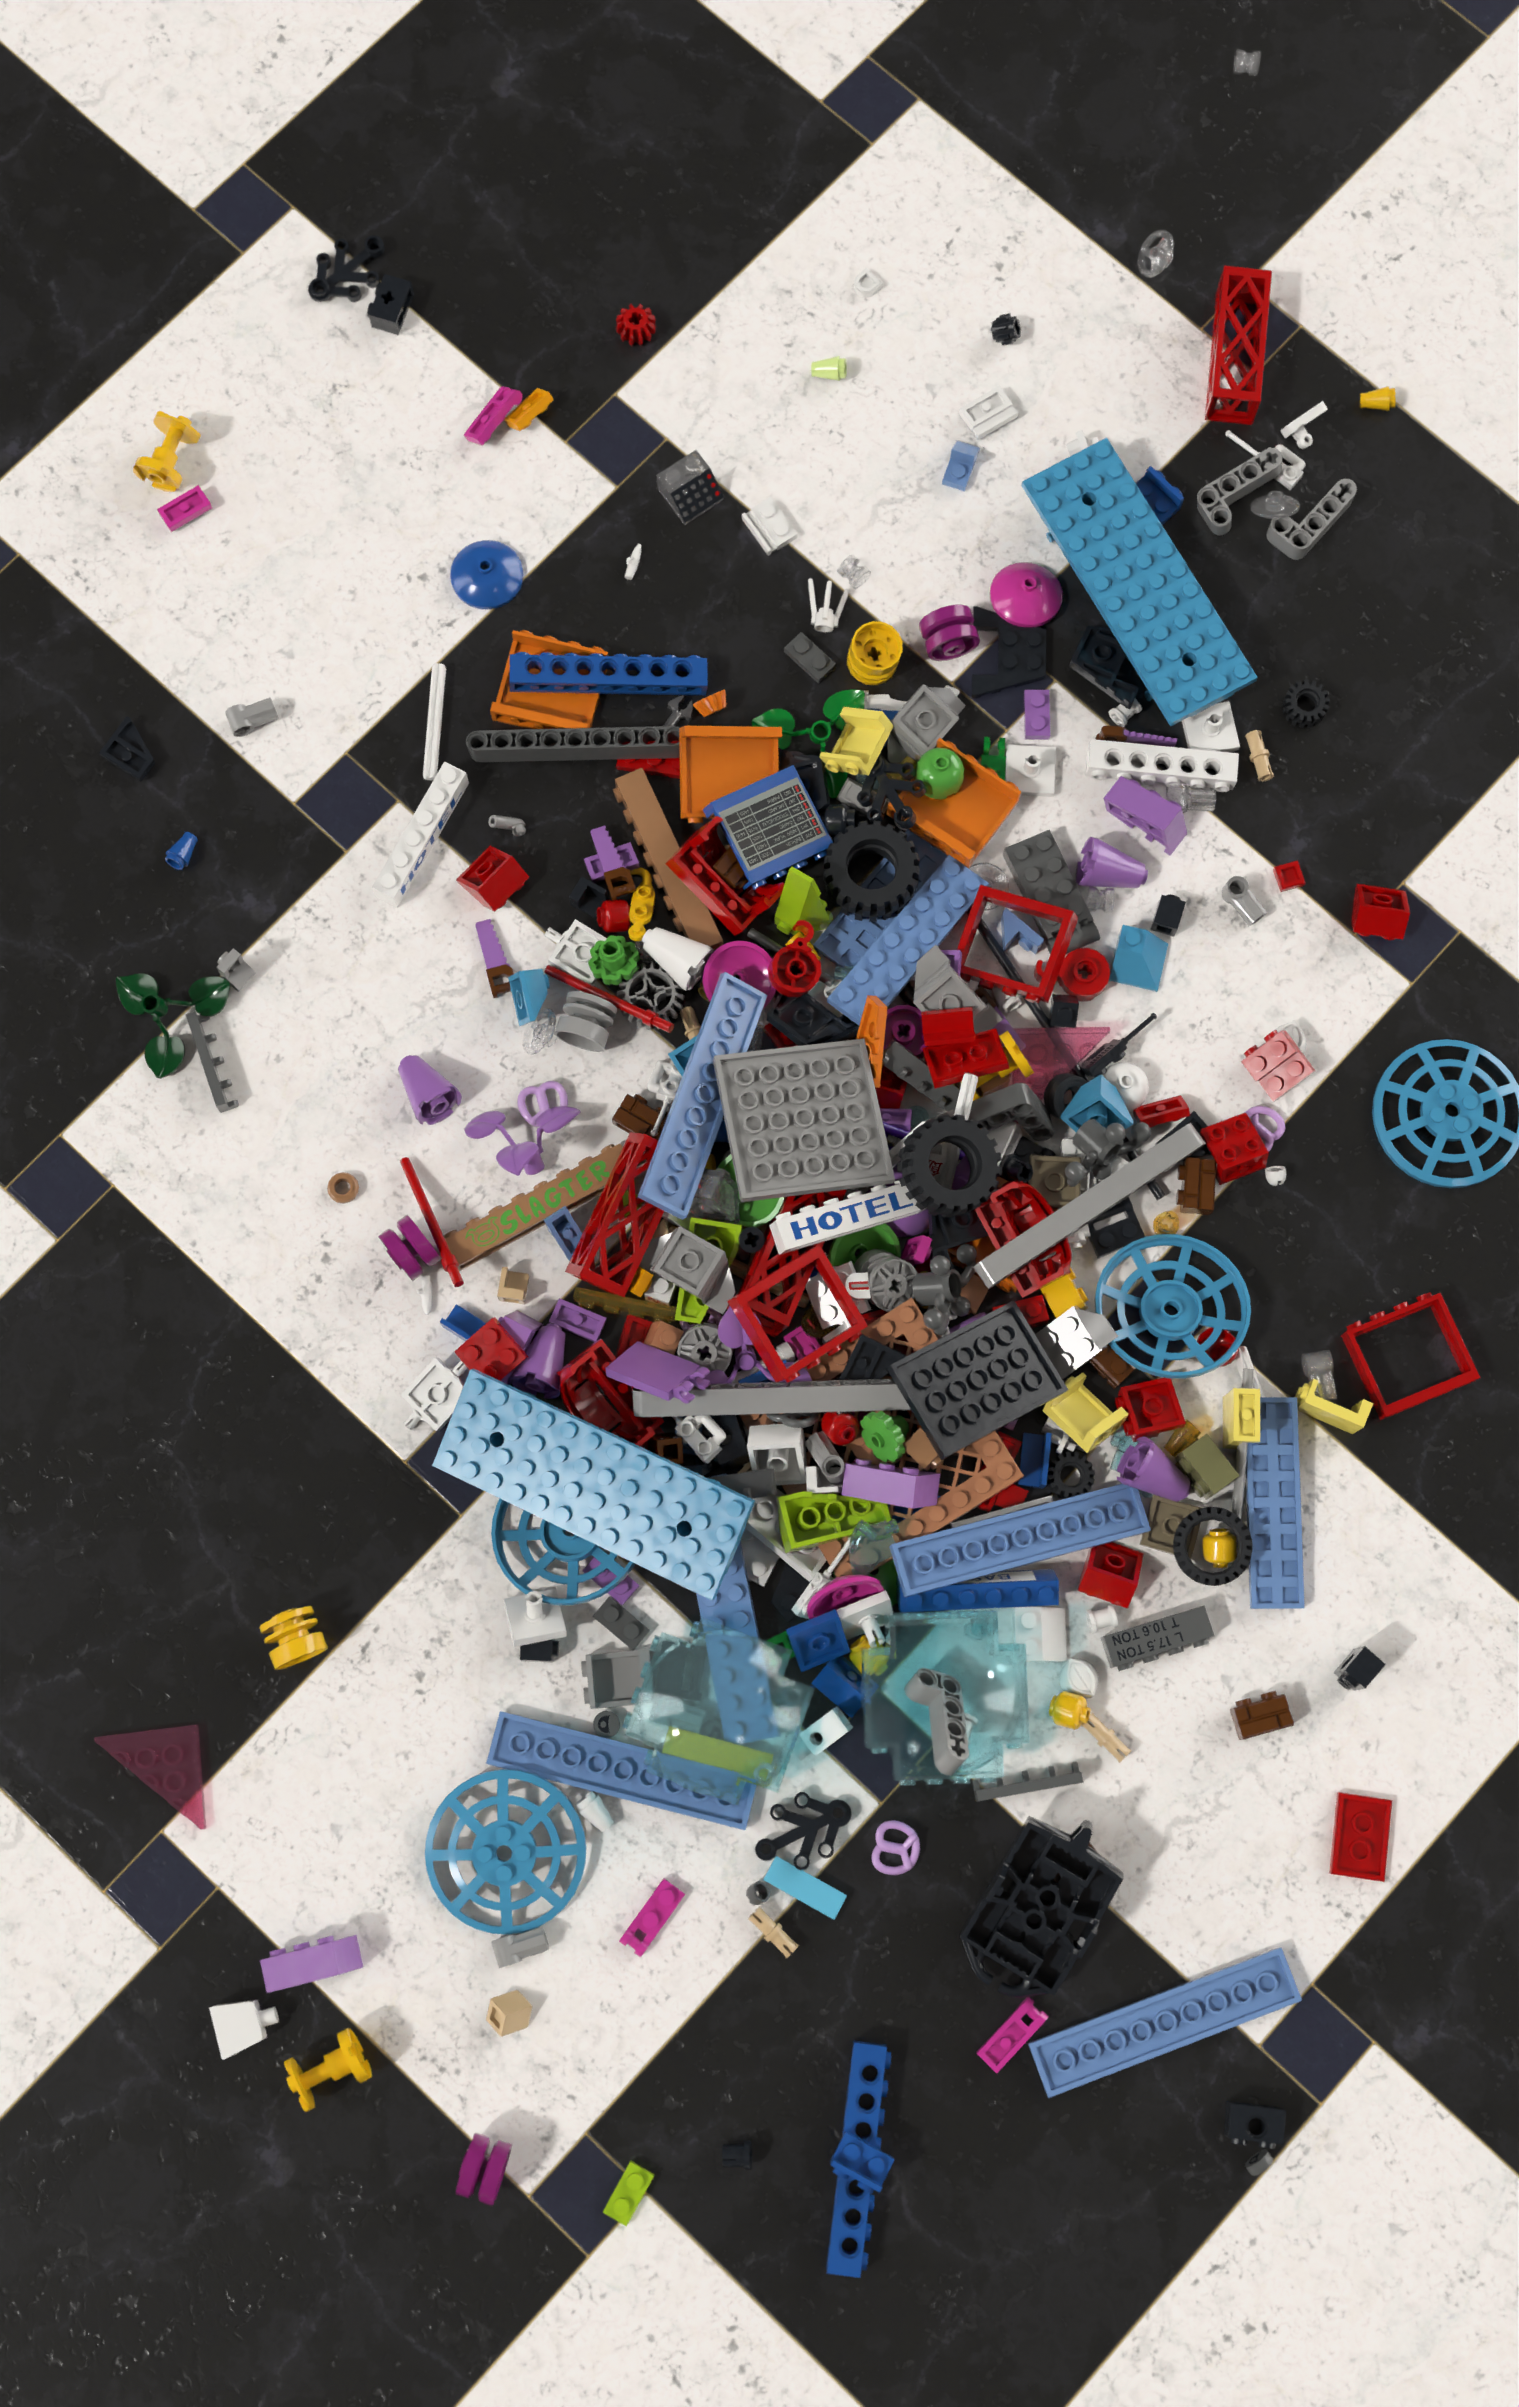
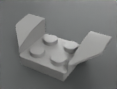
M924 684L920 686L890 721L894 727L887 739V760L890 763H911L914 766L920 757L928 750L933 749L937 745V740L939 738L942 739L958 721V714L966 705L951 689L928 687Z
M935 944L917 961L913 1003L920 1011L972 1007L975 1034L992 1029L1003 1018L988 1002L985 1004L950 966L951 961Z
M681 1226L672 1233L652 1239L639 1267L653 1275L658 1274L698 1297L703 1304L722 1315L729 1306L727 1300L734 1297L736 1293L725 1251Z
M1076 1305L1035 1334L1062 1379L1103 1351L1107 1344L1118 1337L1105 1315L1082 1310Z

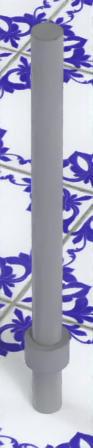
M1243 1368L1242 1388L1252 1389L1254 1369ZM1243 1442L1237 1446L1235 1470L1239 1477L1234 1480L1232 1512L1241 1520L1248 1443Z

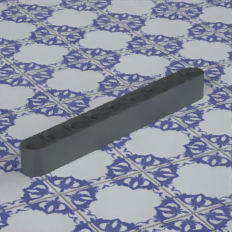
M680 727L473 731L467 736L466 745L471 758L476 762L679 758V742L676 744L671 742L679 741ZM649 741H655L653 744H646ZM601 742H606V743L603 744V745H597V744H599V743H601ZM624 742H630L627 745H622ZM552 743H556V745H554V746H551V747L548 746V745H550V744H552ZM575 743H581L578 746H572Z

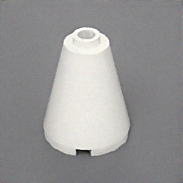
M655 927L653 930L648 929L642 938V942H644L643 949L685 991L687 989L690 991L701 979L705 963L714 952V949L708 945Z

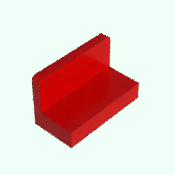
M972 1007L921 1011L922 1033L925 1046L976 1041Z

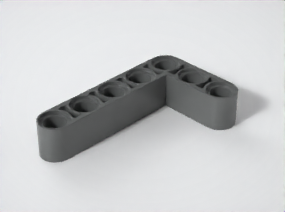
M1025 1083L1012 1084L972 1102L968 1120L972 1118L978 1121V1128L985 1127L988 1131H992L1017 1120L1035 1141H1045L1054 1135L1053 1124L1047 1107ZM955 1109L950 1110L941 1115L949 1114L950 1117H953Z

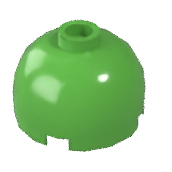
M937 747L928 750L920 757L916 764L914 779L921 780L927 789L924 795L932 799H945L953 793L956 794L963 784L964 766L962 760L955 752L947 748Z

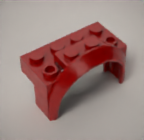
M716 816L699 828L665 864L736 936L743 932L758 914L774 904L782 894L784 883L766 884L756 890L749 887L739 897L738 895L743 891V888L739 891L736 888L732 890L712 869V866L726 851L717 834V826L723 819Z
M1013 1181L993 1192L988 1201L975 1209L996 1250L1020 1235L1014 1221L1021 1232L1024 1233L1054 1213V1210L1042 1194L1033 1186L1022 1181ZM1028 1204L1031 1205L1030 1207L1014 1215L1015 1211H1017L1018 1209ZM1065 1238L1010 1275L1022 1298L1071 1273L1069 1269L1072 1254L1068 1238ZM1056 1252V1254L1053 1255V1256H1051L1050 1258H1048V1259H1046V1260H1044V1261H1039V1260H1041V1259H1043V1258H1045V1257L1051 1255L1052 1253Z
M600 1339L557 1372L560 1377V1393L568 1413L606 1431H609L621 1421V1425L611 1433L641 1446L656 1434L654 1430L664 1420L661 1417L634 1416L632 1392L634 1387L606 1376L605 1368L617 1358L604 1341ZM585 1379H588L586 1382H584L581 1386H579V1387L574 1391V1388H576V1387H577L580 1383H582ZM595 1382L600 1386V1388L603 1390L606 1396L610 1399V1401L619 1411L620 1415L607 1402V1400L599 1391Z

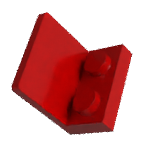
M1246 1113L1201 1129L1200 1134L1218 1164L1216 1180L1219 1185L1266 1168L1269 1152Z

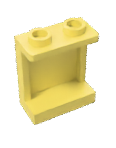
M843 707L840 716L846 722V725L832 752H821L819 757L825 763V767L831 772L837 773L840 771L848 772L852 775H869L894 725L883 711Z
M1081 1373L1076 1378L1071 1376L1065 1381L1068 1391L1047 1402L1043 1412L1088 1453L1120 1430L1128 1413L1122 1407L1115 1412L1110 1411L1083 1385L1087 1376Z
M1316 1379L1311 1380L1309 1383H1304L1303 1387H1299L1295 1397H1297L1299 1412L1351 1434L1364 1428L1373 1403L1363 1399L1352 1406L1351 1410H1348L1320 1398L1314 1394L1319 1382Z
M1233 1388L1223 1397V1449H1237V1446L1242 1442H1260V1389Z

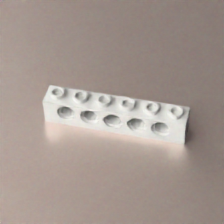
M1091 739L1087 751L1086 776H1090L1095 780H1104L1106 778L1118 780L1122 776L1128 780L1141 781L1145 785L1162 783L1168 787L1183 785L1190 786V788L1196 790L1214 788L1218 792H1227L1233 790L1237 782L1239 753ZM1114 759L1118 765L1112 766L1107 760ZM1132 762H1139L1143 767L1136 768L1132 765ZM1163 764L1167 767V770H1160L1156 765ZM1187 766L1192 772L1186 773L1182 771L1181 767ZM1205 769H1213L1216 775L1208 774Z

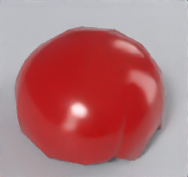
M1208 1328L1199 1335L1197 1339L1199 1345L1203 1344L1210 1337L1214 1328ZM1223 1330L1216 1342L1205 1352L1215 1362L1229 1350L1236 1338L1228 1330ZM1239 1348L1237 1352L1220 1367L1231 1364L1236 1359Z

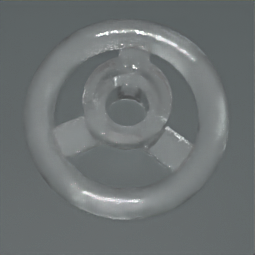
M1155 231L1144 241L1138 255V268L1143 276L1154 277L1160 274L1172 262L1174 243L1168 231ZM1163 237L1157 246L1149 249L1150 245L1157 238ZM1145 257H1149L1152 260V270H1148L1145 267Z
M549 1008L541 1009L535 1021L528 1023L522 1040L523 1049L527 1054H537L545 1046L551 1047L556 1042L557 1037L554 1035L556 1016L553 1010ZM544 1016H548L547 1021H545L543 1024H539L540 1019H542ZM532 1032H533V1039H532V1042H531V1045H530V1038H531V1034H532Z

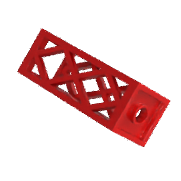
M1224 266L1216 291L1205 420L1245 425L1253 424L1261 402L1272 271L1233 266ZM1245 303L1257 304L1256 313L1253 317ZM1238 307L1247 321L1244 328H1242L1234 313ZM1228 319L1238 334L1232 342L1224 330ZM1241 341L1242 343H1241L1240 346L1235 350L1234 348H1235V347L1239 344V342ZM1223 344H1224L1225 347H1226V350L1222 353V351H1223ZM1244 349H1246L1252 360L1251 370L1248 373L1239 358ZM1230 355L1231 357L1225 363V359ZM1233 363L1243 379L1238 385L1229 370ZM1223 375L1231 389L1220 388V378ZM1227 399L1235 400V402L1230 406ZM1217 400L1220 401L1224 410L1215 409ZM1242 401H1248L1247 412L1235 411Z
M630 1132L565 1270L566 1273L623 1298L664 1213V1210L646 1201L643 1206L637 1209V1205L644 1200L636 1198L634 1183L636 1176L646 1169L648 1170L658 1140L646 1134ZM646 1159L645 1163L637 1167L640 1162ZM628 1187L629 1203L624 1206L623 1196ZM630 1211V1215L625 1217L624 1214ZM618 1219V1223L609 1228L610 1224ZM631 1222V1233L627 1240L625 1226ZM619 1230L620 1251L607 1259L605 1239ZM599 1249L600 1264L595 1267V1255ZM617 1261L615 1267L608 1271V1266Z
M847 1190L796 1195L800 1198L795 1201V1196H788L778 1215L786 1212H791V1215H793L794 1211L803 1205L804 1207L810 1206L811 1203L819 1208L824 1206L823 1202L833 1198L843 1201ZM776 1217L767 1225L764 1232V1245L755 1253L738 1294L758 1282L759 1278L761 1280L766 1277L767 1270L779 1263V1267L785 1265L786 1258L790 1255L792 1260L799 1256L798 1250H794L781 1255L778 1253L768 1260L775 1244L769 1225L776 1220ZM824 1242L806 1247L805 1252L818 1245L822 1248ZM813 1261L794 1273L790 1286L788 1277L782 1280L783 1294L772 1301L768 1289L762 1293L764 1303L758 1301L757 1296L747 1302L760 1320L765 1333L775 1337L789 1326L815 1266ZM782 1303L779 1311L774 1309L776 1306ZM764 1315L774 1320V1323L762 1318L761 1316Z

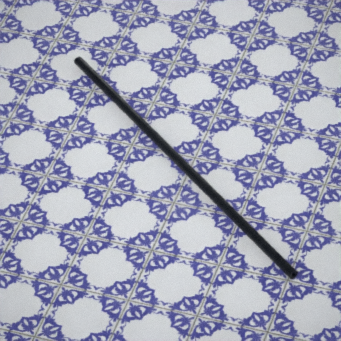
M981 918L977 930L1009 978L1025 984ZM1021 995L1073 1075L1082 1077L1089 1082L1090 1080L1081 1070L1080 1065L1054 1026L1050 1025V1020L1039 1003L1029 1002L1025 999L1026 996ZM1126 1135L1123 1139L1124 1143L1129 1142ZM1136 1150L1126 1153L1130 1161L1139 1157ZM1155 1179L1146 1184L1156 1200L1165 1196V1193Z

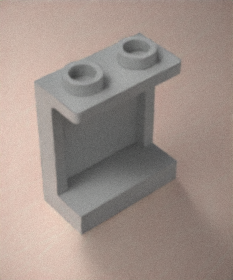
M649 1648L594 1655L587 1654L585 1655L586 1661H581L582 1676L588 1679V1687L584 1688L585 1704H590V1709L655 1702Z

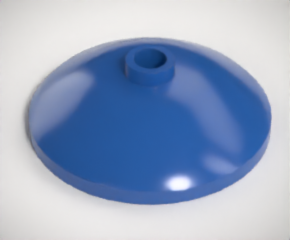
M482 540L469 544L457 554L451 566L450 578L456 595L464 603L477 609L488 610L506 605L518 594L523 582V568L519 557L510 547L501 542ZM483 565L489 566L486 570L481 569Z

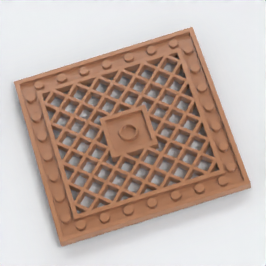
M913 1298L905 1301L861 1330L862 1334L886 1346L889 1345L892 1349H894L895 1344L907 1346V1356L912 1354V1350L916 1352L939 1340L934 1331L924 1324V1315ZM905 1335L908 1342L897 1339ZM859 1338L850 1343L848 1340L840 1344L842 1349L830 1356L825 1353L819 1357L821 1362L810 1369H807L805 1366L804 1368L808 1371L812 1381H832L839 1377ZM886 1374V1375H885L884 1377H882L881 1379H893V1378H892L891 1376H888V1374ZM890 1410L883 1411L889 1416H896L898 1414V1410H893L892 1413ZM855 1411L854 1416L859 1420L860 1412L869 1414L872 1411ZM819 1412V1418L814 1424L812 1434L804 1433L805 1437L808 1438L818 1432L823 1412ZM911 1412L910 1419L904 1418L909 1423V1433L906 1434L905 1442L912 1436L914 1424L920 1425L915 1420L916 1417L913 1412ZM766 1414L739 1415L748 1430L750 1426L776 1424ZM808 1416V1417H801V1418L798 1419V1420H802L803 1418H809L810 1416ZM860 1422V1431L856 1439L847 1445H841L846 1447L844 1463H850L851 1450L857 1458L872 1460L871 1464L879 1465V1463H884L874 1456L872 1449L866 1446L861 1435V1431L864 1429ZM994 1431L972 1443L978 1454L965 1451L966 1447L956 1452L959 1454L956 1468L945 1466L943 1462L937 1467L936 1473H940V1475L942 1469L955 1472L952 1486L939 1484V1488L950 1491L937 1499V1505L923 1507L914 1514H912L913 1509L908 1508L906 1515L894 1512L895 1505L890 1504L889 1513L891 1520L893 1515L906 1519L891 1528L887 1526L885 1529H876V1531L883 1533L869 1542L870 1531L865 1532L862 1543L857 1541L852 1543L861 1547L855 1551L849 1547L834 1568L833 1572L836 1577L869 1575L893 1560L889 1547L891 1544L936 1533L1024 1477L1023 1473L998 1433ZM808 1450V1453L806 1452L807 1467H810L813 1456ZM905 1451L903 1456L897 1461H887L886 1463L896 1464L900 1461L899 1468H903L905 1461L917 1462L913 1458L907 1457L909 1454ZM964 1455L977 1458L974 1472L961 1469ZM983 1460L987 1468L980 1472V1467ZM918 1464L919 1471H922L923 1468ZM960 1473L973 1476L957 1486ZM806 1483L782 1485L787 1495L807 1491ZM847 1538L818 1545L829 1565H831L848 1541Z

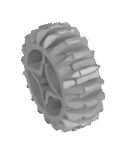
M654 962L650 964L648 969L642 963L641 970L637 971L632 979L626 980L627 982L622 981L619 984L622 990L617 991V997L633 1005H638V1007L646 1006L649 1010L658 1013L660 1018L669 1022V1016L677 1019L678 1014L675 1010L680 1011L683 1009V1005L679 1002L685 1001V995L680 994L684 989L667 972L665 973L661 966L659 969H656ZM651 979L659 980L668 987H664V985L656 986L652 983ZM643 981V989L631 996L634 987ZM648 987L650 988V992L653 993L654 1005H652L651 1000L648 999ZM671 996L668 1005L659 1011V1003L666 1000V997ZM621 1010L623 1016L629 1015L628 1013ZM629 1015V1023L637 1019V1027L640 1028L643 1025L641 1019ZM646 1025L647 1030H650L651 1027Z

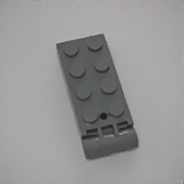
M1050 829L1004 848L1003 857L1023 897L1074 911L1079 919L1066 954L1100 940L1099 931L1093 922L1094 919ZM1032 915L1051 954L1061 923Z

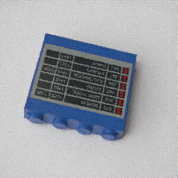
M794 765L709 803L703 809L707 818L715 815V817L718 816L723 819L720 826L748 879V883L742 886L743 890L749 887L756 890L766 885V880L771 877L777 880L787 875L786 870L790 869L791 866L799 870L808 865L807 860L814 858L815 861L827 856V849L830 843H833Z

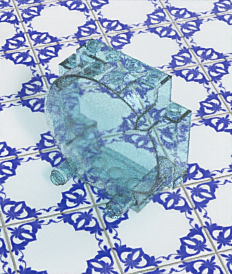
M993 1610L884 1613L885 1647L861 1648V1705L864 1717V1746L867 1749L871 1748V1753H887V1748H889V1755L892 1757V1777L895 1781H899V1785H916V1780H924L926 1784L937 1785L943 1784V1779H950L956 1784L970 1783V1778H980L983 1783L997 1782V1777H1004L1003 1744H1006V1748L1015 1749L1023 1748L1022 1743H1030L1026 1644L1022 1642L999 1643L998 1613ZM920 1668H929L955 1677L962 1687L964 1712L978 1719V1723L973 1726L969 1737V1757L953 1775H945L935 1766L929 1706L911 1701L904 1691L905 1685Z
M701 1617L700 1622L694 1620L689 1636L694 1637L693 1642L663 1631L660 1637L655 1635L650 1651L654 1652L651 1662L646 1661L640 1675L641 1678H644L642 1688L636 1687L631 1703L635 1704L633 1714L627 1712L622 1726L627 1729L626 1736L643 1741V1744L654 1748V1750L648 1749L643 1764L648 1766L646 1772L675 1782L690 1791L710 1795L738 1805L746 1782L778 1793L815 1689L812 1685L784 1676L792 1649Z

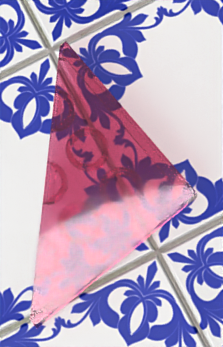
M1110 1027L1013 1028L1026 1045L1025 1049L1021 1052L1034 1073L1025 1078L1018 1068L1012 1072V1084H1027L1042 1101L1049 1081L1059 1074H1069L1110 1033Z
M198 1725L94 1737V1742L103 1747L111 1756L133 1772L153 1791L162 1796L200 1830L206 1829Z

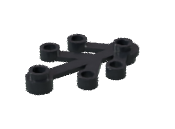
M376 235L369 236L364 243L365 249L345 264V257L350 251L349 244L345 239H338L334 244L336 251L334 273L327 279V269L331 267L330 256L327 253L318 254L316 257L318 265L317 277L311 281L308 287L311 299L317 302H324L330 296L348 297L351 302H357L361 299L362 295L358 286H335L339 282L366 283L369 288H375L377 283L380 282L379 276L375 271H368L367 273L353 271L371 257L378 258L384 253L383 240ZM342 245L346 246L344 249H338ZM321 260H327L326 263H320ZM372 277L376 278L374 281H369ZM352 292H358L354 296L350 295Z
M879 755L870 774L866 776L862 790L857 795V800L863 807H868L873 803L872 808L867 813V818L873 824L874 820L883 821L884 814L882 813V808L886 797H888L896 811L894 814L896 823L901 828L909 829L915 825L916 814L909 806H904L896 790L911 792L913 796L919 798L926 793V786L921 780L912 782L889 779L886 773L901 774L905 780H911L916 775V769L911 763H888L885 757ZM877 779L880 785L874 799L871 791Z
M805 1792L796 1794L794 1803L797 1808H809L824 1814L815 1819L788 1811L781 1804L773 1805L770 1809V1815L773 1820H783L799 1827L773 1840L764 1838L758 1841L755 1846L757 1857L762 1861H770L776 1856L777 1850L804 1837L800 1852L794 1858L796 1869L804 1871L810 1865L809 1857L818 1830L829 1825L824 1842L818 1846V1853L822 1858H830L834 1853L833 1845L839 1827L845 1826L851 1819V1808L845 1801L834 1800L826 1804L810 1798ZM800 1796L807 1798V1803L803 1806L797 1803V1799ZM776 1808L783 1810V1815L779 1818L773 1815V1811ZM840 1808L843 1810L841 1818L833 1816L835 1809ZM764 1844H768L771 1847L769 1854L761 1853V1847ZM829 1845L831 1847L830 1854H822V1846ZM799 1857L806 1858L807 1864L804 1867L797 1865Z

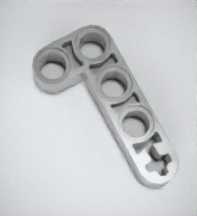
M1268 448L1199 490L1197 494V509L1214 534L1224 535L1231 529L1232 513L1228 505L1280 474L1282 470V454L1278 449ZM1254 473L1256 477L1248 479L1244 475ZM1231 485L1235 489L1231 492H1227L1223 488L1225 486ZM1206 498L1214 500L1211 504H1204L1202 501ZM1219 517H1223L1227 520L1223 524H1218L1215 522V520Z
M1350 479L1338 481L1300 524H1297L1284 514L1276 515L1271 520L1266 536L1268 541L1289 558L1294 560L1302 559L1351 505L1357 492L1356 484ZM1324 509H1329L1333 513H1328ZM1309 526H1315L1318 530H1313ZM1275 528H1281L1284 532H1279ZM1294 542L1302 544V547L1296 546Z
M920 1668L905 1685L904 1691L911 1701L929 1706L935 1766L941 1773L953 1775L969 1757L962 1687L959 1681L951 1675L929 1668Z

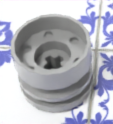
M580 991L568 992L566 997L568 1003L564 1004L563 1011L569 1016L559 1017L554 1035L565 1043L584 1050L604 1051L609 1032L603 1027H612L614 1022L612 1018L616 1017L618 1009L609 1001L598 996Z
M884 1249L869 1250L856 1260L854 1264L856 1273L868 1272L871 1297L868 1299V1302L884 1311H891L910 1298L914 1299L912 1284L917 1271L912 1264Z
M702 1322L688 1328L679 1342L677 1355L710 1371L718 1369L724 1372L730 1365L734 1349L727 1347L721 1342L718 1336L719 1324ZM705 1346H708L709 1353L712 1356L700 1357L701 1352L698 1348L703 1349Z

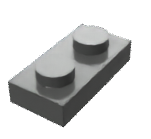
M802 632L784 647V652L818 684L836 668V663Z
M610 1596L592 1616L631 1650H635L650 1631Z

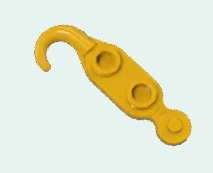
M639 867L630 871L631 875H640L642 877V882L636 891L633 892L629 911L630 921L633 923V926L629 928L628 933L633 941L642 940L646 933L644 925L651 921L655 904L652 876L648 870Z

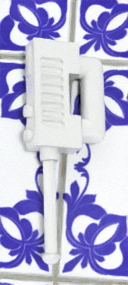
M1230 430L1226 431V437H1230L1254 456L1259 454L1231 433ZM1278 444L1275 449H1278L1282 454V458L1293 466H1287L1282 462V470L1274 479L1291 490L1303 476L1304 472L1302 470L1305 467V461L1285 446Z
M659 1060L647 1084L648 1090L657 1093L656 1098L663 1100L664 1103L655 1126L650 1132L652 1136L658 1135V1129L666 1110L673 1103L682 1079L672 1060L670 1063ZM663 1072L670 1075L665 1083H659Z
M710 1415L687 1416L684 1420L679 1416H672L678 1425L675 1428L676 1434L684 1438L682 1441L685 1444L688 1443L703 1462L708 1464L722 1450L719 1445L726 1439V1433ZM702 1423L711 1432L712 1438L710 1437L707 1440L698 1430L702 1427Z
M853 1537L847 1538L848 1541L824 1573H816L791 1609L797 1616L809 1619L807 1605L810 1599L822 1586L834 1579L831 1573L851 1544L855 1542Z

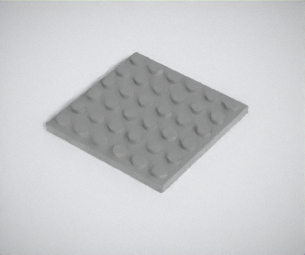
M865 1039L714 1056L713 1064L741 1202L894 1183L893 1167Z

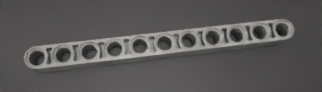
M1192 1123L1187 1124L984 1258L973 1268L987 1288H992L1199 1150L1206 1144Z
M893 1379L710 1384L704 1390L694 1385L689 1393L695 1395V1398L688 1404L675 1397L667 1401L637 1388L632 1389L633 1410L636 1417L911 1410Z

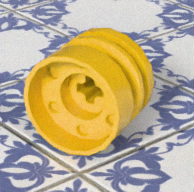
M877 621L863 624L856 630L847 654V666L857 681L866 685H879L887 682L894 675L902 654L903 642L899 633L891 625Z
M312 1606L286 1610L273 1616L259 1627L262 1634L274 1632L264 1639L265 1644L277 1642L279 1644L278 1647L269 1653L275 1670L296 1665L328 1649L322 1632L309 1634L308 1630L318 1623L317 1619L313 1618L304 1621V1619L314 1614Z

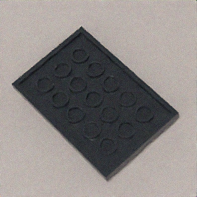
M1014 1300L887 1367L888 1372L941 1460L1068 1391L1067 1386Z

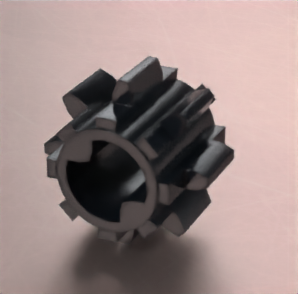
M1011 313L999 315L992 322L991 332L993 340L996 343L1001 342L1002 346L1013 344L1016 339L1020 338L1021 327L1017 316L1011 317Z

